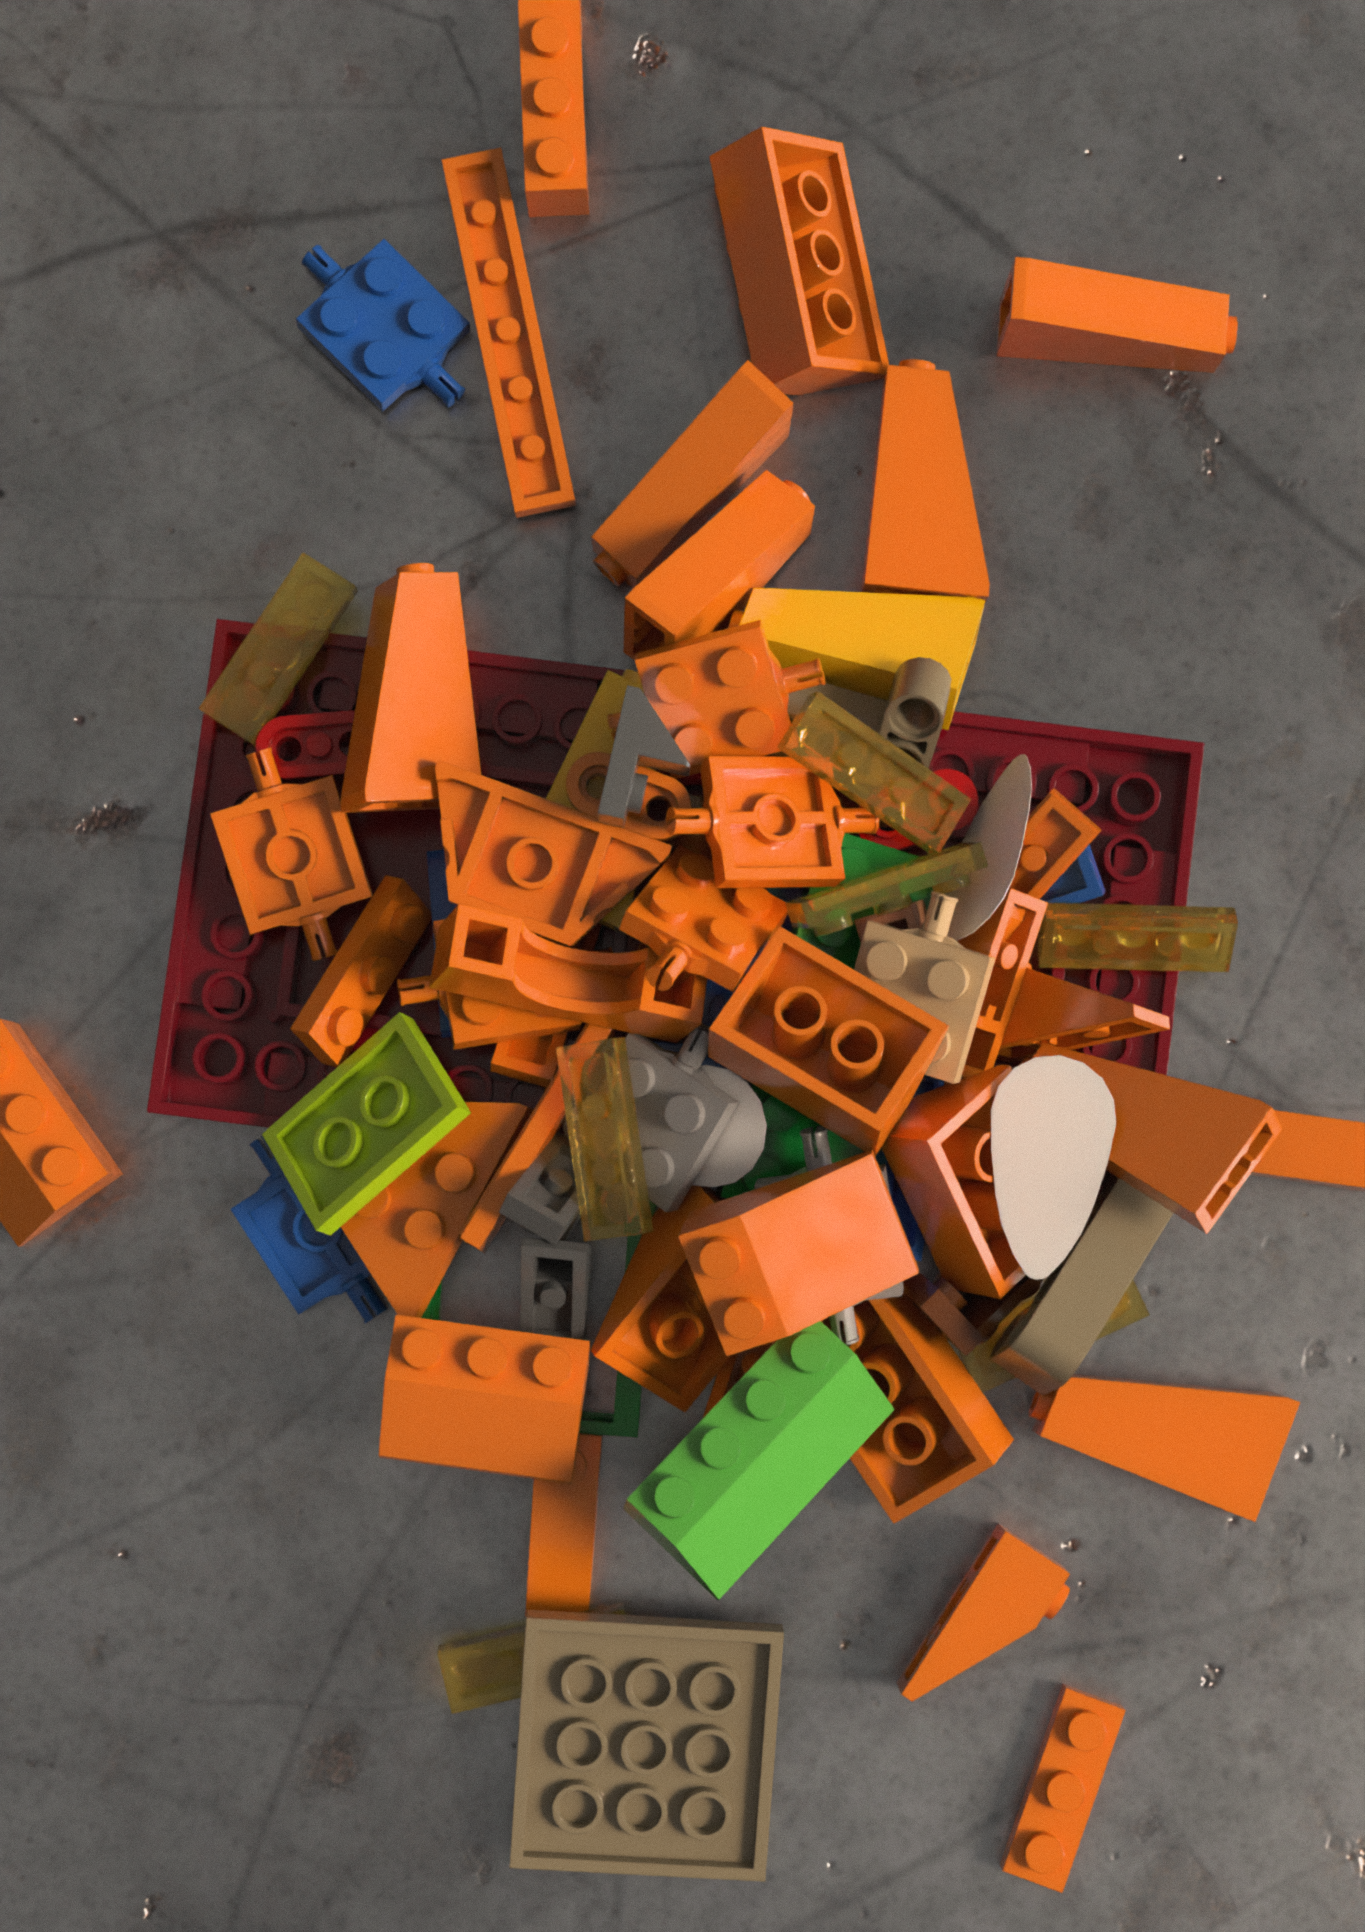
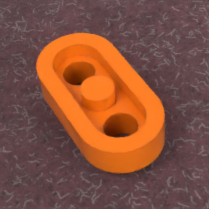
M604 752L585 754L577 759L569 769L566 778V790L569 801L575 810L598 818L601 799L591 797L586 789L589 781L593 778L603 777L606 779L611 754ZM638 766L637 773L648 775L645 796L640 814L628 812L624 828L661 842L672 840L680 834L669 835L667 827L671 823L666 824V820H652L647 815V807L652 801L659 799L666 801L670 807L691 808L690 796L685 787L676 779L646 767Z

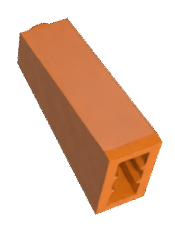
M1015 257L1000 297L996 356L1214 373L1226 353L1232 354L1234 351L1238 321L1236 316H1228L1230 294L1032 258Z
M919 359L902 360L899 362V366L888 365L882 389L862 592L975 597L985 600L986 604L990 595L991 584L950 371L935 370V364Z
M749 360L738 369L591 536L593 551L598 555L593 560L594 565L617 587L624 581L632 588L638 585L693 536L789 437L794 403Z
M768 470L764 471L625 597L623 652L635 661L637 653L726 629L729 626L734 610L742 611L747 606L753 588H763L810 536L815 505L811 503L806 492L796 483L789 480L781 481Z
M429 563L407 564L398 567L396 575L375 588L340 799L342 813L440 809L435 766L438 759L481 775L458 572H434V565Z
M1043 1043L1033 1057H1027L1019 1064L1021 1065L1035 1057L1061 1055L1085 1063L1102 1077L1114 1099L1116 1128L1106 1170L1206 1234L1211 1230L1282 1131L1273 1108L1261 1100Z
M1274 1110L1282 1131L1250 1175L1365 1192V1122Z
M1073 1374L1062 1387L1046 1395L1035 1392L1028 1416L1036 1419L1032 1431L1041 1437L1255 1522L1300 1402L1270 1392Z

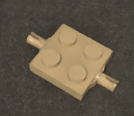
M932 891L922 928L903 930L877 921H867L854 970L949 1025L948 1031L925 1075L956 1084L960 1083L996 958L966 949L952 937L947 936L958 898Z

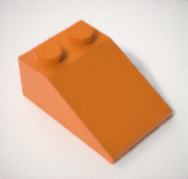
M873 1150L689 1211L678 1235L726 1357L788 1337L919 1272L918 1265Z
M696 1185L691 1186L678 1210L666 1213L659 1207L648 1221L590 1350L596 1358L684 1413L730 1358V1356L726 1357L678 1238L689 1211L725 1200V1198L715 1195L716 1192L711 1188Z

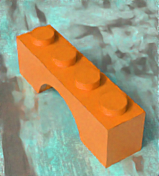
M518 0L524 178L529 217L589 215L581 0Z
M458 904L439 926L429 988L678 1043L702 1024L708 978L681 971L670 989L660 991L658 987L662 977L654 987L650 985L646 977L649 968L659 959V956L651 948L624 953H602L569 948L547 941L532 933L524 924L523 918Z

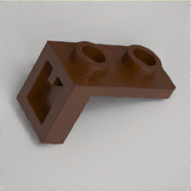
M918 1272V1274L903 1281V1294L948 1341L967 1356L977 1345L989 1340L996 1332L999 1323L1023 1300L1032 1297L1041 1288L1044 1279L1035 1280L1026 1275L1002 1299L968 1292L962 1297L942 1276L934 1283H931Z

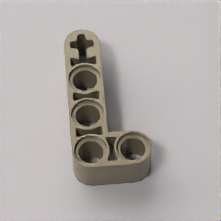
M917 657L908 659L896 671L887 700L828 683L789 693L788 714L795 734L796 746L795 748L770 755L777 757H828L830 772L890 789L907 790L921 784L927 775L943 726L951 690L949 672L941 663L931 658Z
M1112 1174L1097 1197L1081 1236L1066 1258L1047 1277L1030 1306L1018 1313L1004 1330L995 1344L989 1359L1041 1395H1046L1062 1387L1072 1377L1086 1357L1172 1217L1173 1212Z

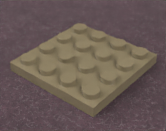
M527 1610L509 1868L765 1882L784 1640L783 1625Z

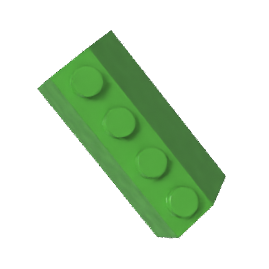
M819 1321L797 1333L777 1340L626 1499L623 1509L718 1601L895 1409L857 1355L827 1326Z

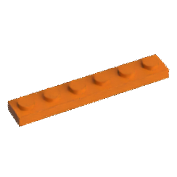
M500 147L441 159L516 518L576 506L502 149Z

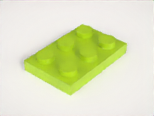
M399 1012L270 1126L262 1136L315 1230L331 1236L470 1115L471 1112L414 1019Z

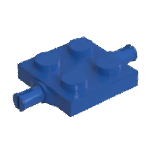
M385 239L379 242L359 262L347 266L345 269H342L320 245L312 248L313 255L308 251L302 260V265L307 267L325 285L321 296L296 318L297 328L382 412L405 391L416 388L423 383L445 403L447 408L453 406L455 398L458 401L466 389L442 367L448 351L470 332V322Z
M261 1136V1138L263 1139V1141L265 1142V1144H266L267 1147L269 1148V1146H268V1144L266 1143L264 1137ZM261 1139L254 1140L249 1145L253 1148L270 1176L265 1179L256 1193L231 1208V1211L298 1315L304 1313L326 1297L345 1292L365 1324L376 1317L375 1314L378 1316L386 1311L388 1308L384 1306L367 1279L371 1273L341 1227L331 1236L316 1231L274 1155L272 1157ZM363 1296L366 1298V1300H367L368 1303L370 1304L371 1308L369 1307V1305L367 1304V1302L365 1301V1299L363 1298Z

